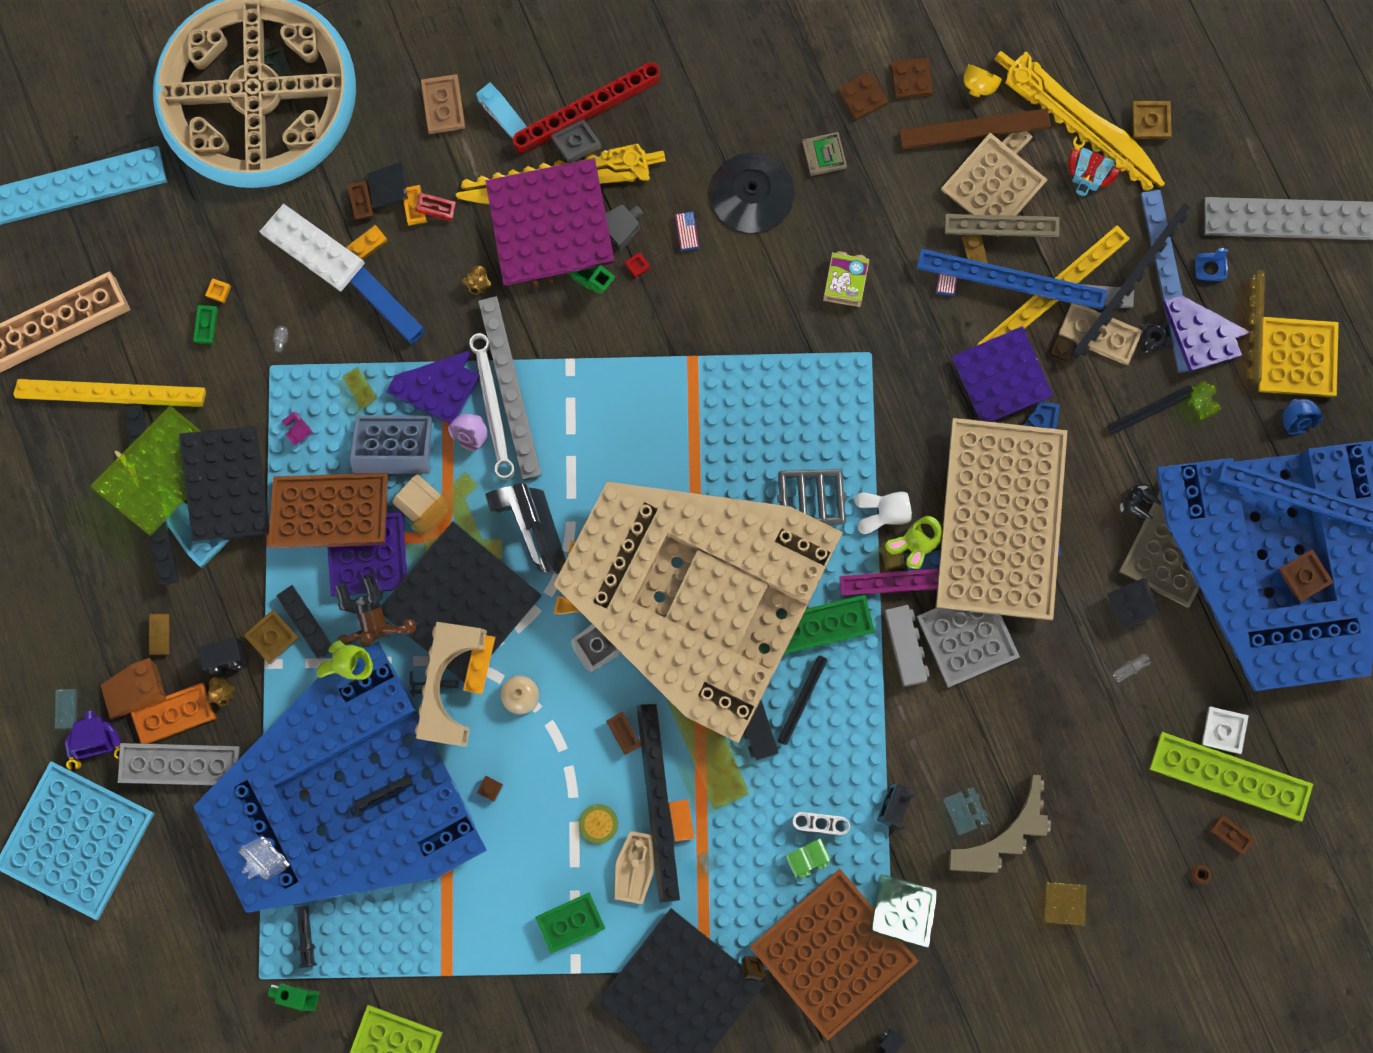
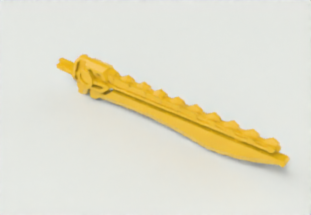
M1002 51L997 54L994 60L1008 70L1005 84L1032 104L1036 105L1039 103L1042 109L1048 108L1049 113L1054 115L1056 123L1061 124L1064 122L1068 132H1077L1080 142H1083V138L1085 143L1089 141L1094 152L1102 151L1104 157L1115 162L1120 154L1122 156L1119 158L1120 163H1125V159L1128 158L1127 164L1121 166V171H1128L1130 180L1141 181L1143 190L1149 191L1153 189L1152 182L1159 188L1164 186L1165 182H1163L1152 161L1132 137L1077 101L1049 76L1038 62H1032L1028 52H1024L1016 61H1013Z
M639 144L609 149L608 151L604 150L599 157L593 154L585 156V160L595 158L597 169H600L597 170L600 184L623 181L634 182L636 178L649 181L648 165L666 161L664 151L645 154V151L641 149ZM558 160L555 162L554 166L568 163ZM545 163L539 165V169L553 167ZM527 166L522 173L539 169ZM512 169L508 172L507 176L519 174L520 172ZM496 173L492 179L504 177V175ZM484 176L477 178V182L465 179L462 181L461 188L469 190L486 187L485 180L490 179ZM487 188L456 193L457 199L489 204Z

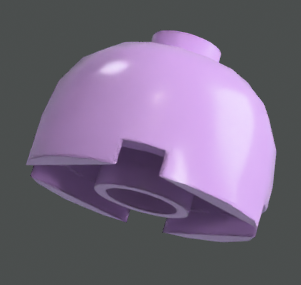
M467 413L459 415L448 427L451 437L454 440L457 438L461 441L459 445L467 450L477 451L487 438L486 425L478 415Z

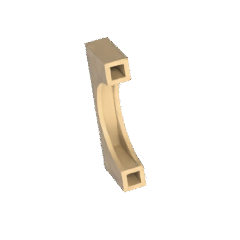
M436 622V626H434L432 631L433 645L429 649L430 662L425 672L427 676L426 684H424L422 689L423 702L419 707L420 719L415 728L416 739L467 747L470 727L457 723L445 711L440 698V682L443 672L455 657L469 650H484L487 630Z

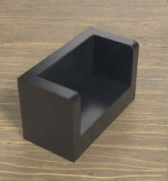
M898 783L891 784L877 821L893 829L903 830L905 825L901 824L911 798L916 797L917 792Z

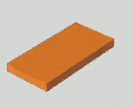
M202 682L166 696L164 701L132 712L131 716L140 743L152 744L216 720L211 702L208 703L206 701L208 692L205 683Z

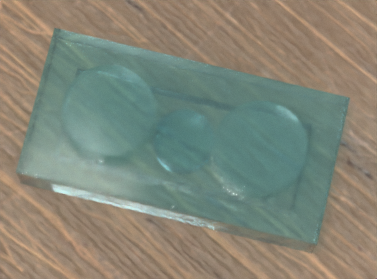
M56 690L55 729H72L73 724L77 722V690Z

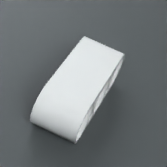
M799 812L792 820L794 828L804 832L842 836L850 829L849 821L839 816ZM799 816L805 817L807 820L806 826L799 827L796 824V818ZM817 819H824L826 821L825 829H818L816 827ZM843 821L846 824V830L843 832L836 830V822Z

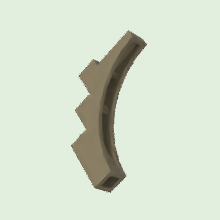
M1041 775L1030 776L1029 791L1024 806L1016 820L1007 830L994 840L981 846L949 850L948 870L998 873V869L1002 867V857H999V853L1021 855L1023 850L1026 851V839H1023V835L1047 836V832L1051 830V821L1048 820V815H1040V812H1043L1044 806L1043 800H1040V794L1044 791V780H1041Z

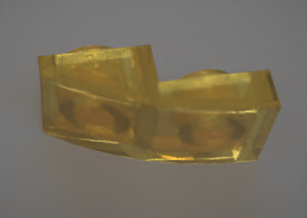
M358 367L342 376L362 409L378 399Z

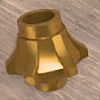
M474 266L471 272L467 273V277L462 279V284L466 285L469 288L468 291L475 295L480 292L483 294L486 292L487 287H491V282L487 278V271L482 266Z
M217 676L209 681L210 687L206 698L208 703L214 702L219 706H225L229 703L230 699L234 698L232 693L236 691L235 687L229 685L223 677Z

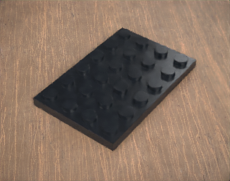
M256 426L179 433L192 544L269 536L270 525Z

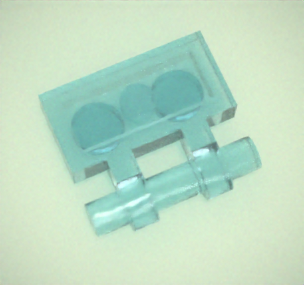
M974 787L966 789L969 795L968 798H964L961 791L943 799L958 836L977 829L975 824L977 819L980 820L982 826L989 824L987 811L983 809L979 800L981 799L980 795L976 793ZM967 804H973L976 814H971Z

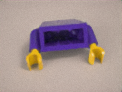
M94 711L84 712L83 720L73 724L72 730L65 739L66 754L69 758L66 767L69 770H72V762L76 764V769H79L81 762L78 759L113 751V747L116 749L114 756L119 759L118 751L120 750L121 740L117 731L109 722H104L101 717H95Z

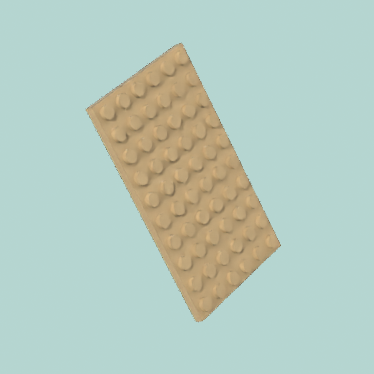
M958 418L952 419L936 608L1053 620L1067 430Z

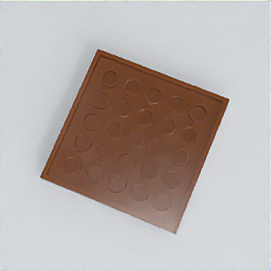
M841 869L836 871L750 946L752 951L827 1040L832 1038L919 962Z

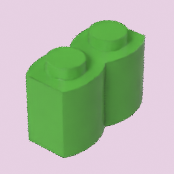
M821 838L785 855L794 876H799L800 879L810 875V870L815 867L820 870L829 866L828 861L831 860Z

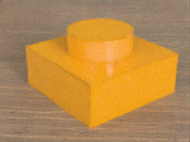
M212 278L205 296L225 303L231 286Z

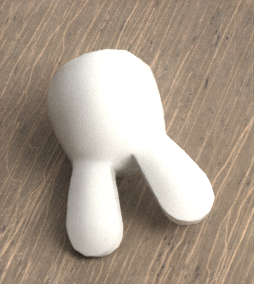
M863 492L855 496L854 502L857 507L879 509V514L867 517L859 522L858 530L862 534L871 533L884 524L903 525L911 522L912 511L909 496L906 492H895L881 497Z

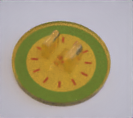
M602 804L592 805L581 814L579 829L587 841L594 844H603L615 836L618 829V819L615 812L608 806Z

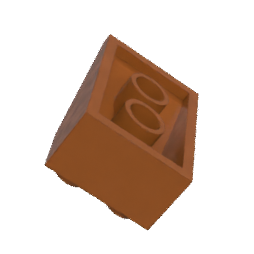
M150 658L128 666L101 684L110 720L166 700L157 665Z

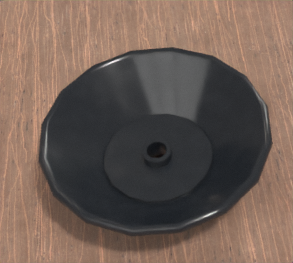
M756 152L738 154L725 161L713 175L709 191L712 208L719 219L732 229L749 234L765 232L780 224L790 212L795 196L792 178L784 165L769 155ZM754 186L756 189L751 191L749 187Z

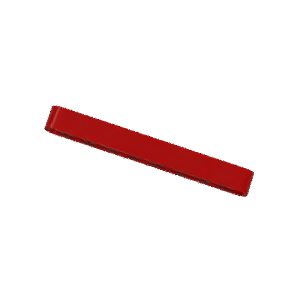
M647 63L518 131L513 136L515 150L519 153H527L550 141L552 134L583 119L587 121L654 86L660 80L659 66L656 63ZM649 72L656 73L654 76L648 75ZM634 80L640 81V83L637 85H634L631 82ZM617 89L624 90L622 93L615 92V90ZM602 97L607 98L605 102L599 101ZM591 106V109L583 110V107ZM570 114L575 115L573 119L566 118ZM552 123H558V124H559V125H558L557 127H555V128L550 127V125H551ZM537 131L543 132L541 136H535L534 133ZM520 140L526 141L523 145L517 144Z

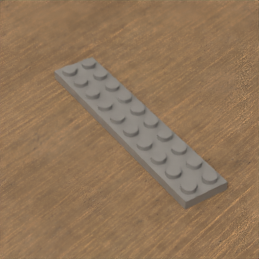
M1205 197L1204 235L1373 240V202Z

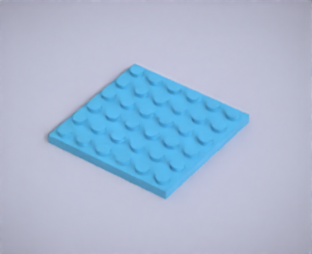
M50 761L0 854V871L95 920H99L155 813Z

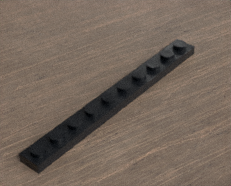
M1185 203L1181 206L1071 354L1073 357L1078 359L1080 355L1085 356L1091 348L1088 344L1091 340L1096 341L1102 333L1099 329L1102 325L1106 327L1113 318L1110 316L1114 310L1118 312L1123 305L1121 301L1123 297H1129L1135 289L1132 285L1135 281L1140 282L1146 273L1143 270L1146 266L1150 268L1157 259L1154 257L1157 252L1162 253L1167 246L1165 242L1167 238H1173L1179 230L1176 226L1179 222L1183 224L1188 218L1189 214L1187 211L1190 206Z
M142 404L125 407L123 412L158 583L160 586L177 583L180 581L144 408Z
M657 704L637 705L659 903L679 901L680 894Z

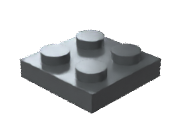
M584 119L551 135L553 142L568 163H572L602 148L600 141Z

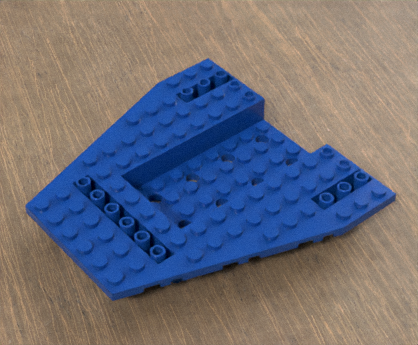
M1373 441L1310 448L1301 454L1234 462V458L1156 468L1166 526L1169 532L1172 533L1177 547L1180 548L1185 557L1184 560L1198 587L1202 589L1206 602L1211 606L1215 619L1228 643L1230 642L1234 650L1233 652L1244 668L1243 671L1254 691L1371 676L1373 663V529L1217 480L1222 462L1224 461L1282 479L1280 472L1286 471L1288 473L1287 481L1373 507ZM1288 508L1294 509L1296 513L1294 518L1288 516ZM1253 512L1258 515V522L1250 520V513ZM1296 545L1302 548V555L1313 549L1334 582L1300 603L1278 571L1279 568L1301 556L1294 552ZM1258 550H1262L1265 553L1264 560H1260L1257 557ZM1265 588L1271 589V598H1267L1264 595Z
M379 642L365 648L373 663V670L369 677L364 680H352L344 678L337 673L329 674L322 678L318 677L193 806L246 913L434 880L488 851L433 741L416 739L415 728L417 723H419L420 716ZM358 658L355 669L352 671L353 675L360 674L364 670L365 663L362 658ZM408 734H412L415 738L411 745H406L404 742V738ZM372 753H378L380 756V760L375 764H372L369 760ZM429 768L432 770V777L430 779L422 777L424 769ZM342 771L345 774V779L340 783L336 782L335 774ZM407 774L411 776L414 783L413 786L398 792L399 795L395 798L388 797L364 809L361 816H353L352 810L357 806L355 800L388 785V782L391 780L394 782ZM304 790L310 793L307 801L300 799V793ZM320 825H325L328 829L324 836H320L317 833Z

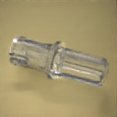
M1144 653L1131 662L1127 661L1126 665L1114 671L1113 677L1117 682H1120L1132 674L1136 675L1137 671L1150 665L1151 662Z

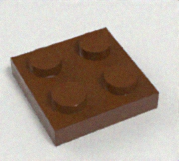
M928 58L891 62L896 99L933 94Z
M871 71L838 87V91L855 121L888 104L886 96Z
M1313 549L1278 569L1299 603L1334 583Z

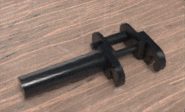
M410 671L409 686L412 687L410 693H412V696L422 694V689H415V685H424L426 681L414 682L413 671ZM441 680L440 688H459V680Z

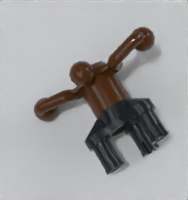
M375 572L363 575L362 581L367 593L363 597L351 599L346 582L334 586L339 600V610L357 614L361 626L360 631L349 636L343 634L337 638V641L340 640L344 645H351L352 642L359 639V643L362 646L369 647L373 644L374 640L389 637L391 634H412L415 632L417 627L412 619L404 620L401 626H392L389 622H385L380 605L383 593L381 588L379 589Z

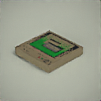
M838 132L802 140L810 176L847 168Z

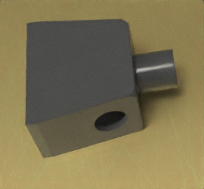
M620 205L606 213L610 239L620 251L640 229L637 219L644 213L637 205L630 211L624 205Z

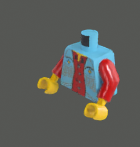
M1076 136L1073 139L1075 147L1071 150L1068 164L1070 174L1073 176L1072 181L1079 184L1076 192L1079 195L1086 196L1089 189L1097 191L1099 187L1104 188L1114 182L1121 171V166L1127 164L1128 158L1125 160V163H1120L1119 158L1121 155L1116 158V165H1114L1115 161L1083 148L1085 144L1084 138L1082 144H1076Z

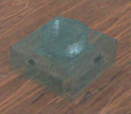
M714 847L697 857L706 874L724 865Z

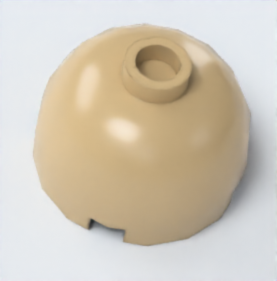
M514 676L508 679L500 692L504 707L514 714H527L538 704L539 689L536 683L529 677Z

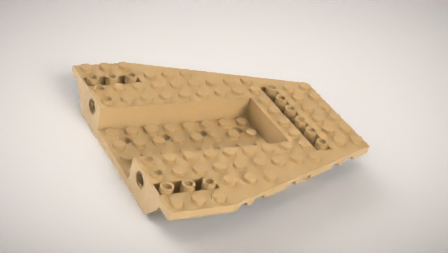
M606 482L554 586L685 717L739 743L825 572L843 532L790 506ZM697 550L769 583L736 653L665 618ZM673 559H681L683 562L682 566L674 568L671 564ZM656 593H663L665 600L660 603L654 600ZM779 609L787 612L785 619L777 618L776 612ZM761 644H767L770 647V651L767 654L759 652Z

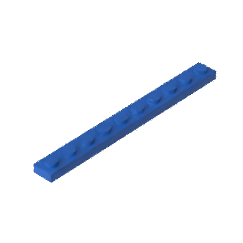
M921 249L917 269L1099 310H1103L1107 290L925 249Z
M1226 461L1222 462L1217 480L1219 482L1373 529V507Z

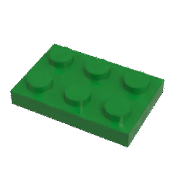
M590 892L535 917L551 954L606 929Z

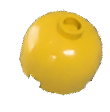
M968 64L963 76L964 84L970 90L969 94L978 98L980 95L988 96L993 94L1002 80L1000 77L992 76L988 71Z

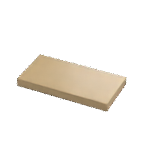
M1071 304L1058 337L1078 345L1101 313L1085 306ZM1112 318L1106 327L1102 325L1099 329L1102 333L1097 340H1091L1088 344L1091 347L1089 350L1128 366L1143 330Z

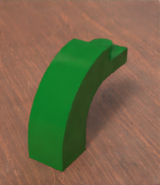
M601 265L598 268L594 267L568 273L576 282L599 294H603L615 278L613 274Z

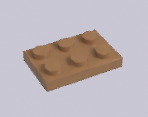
M458 75L422 79L421 84L429 134L465 129Z

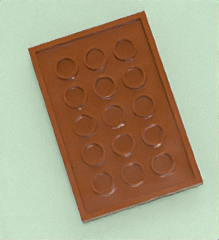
M388 473L273 476L269 548L385 545Z

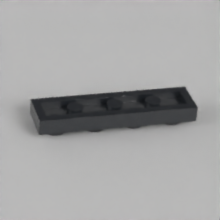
M291 585L277 594V598L317 659L328 654V649L332 643L295 587Z

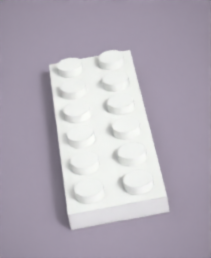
M285 204L277 210L259 231L264 237L339 291L344 289L365 264L361 258Z

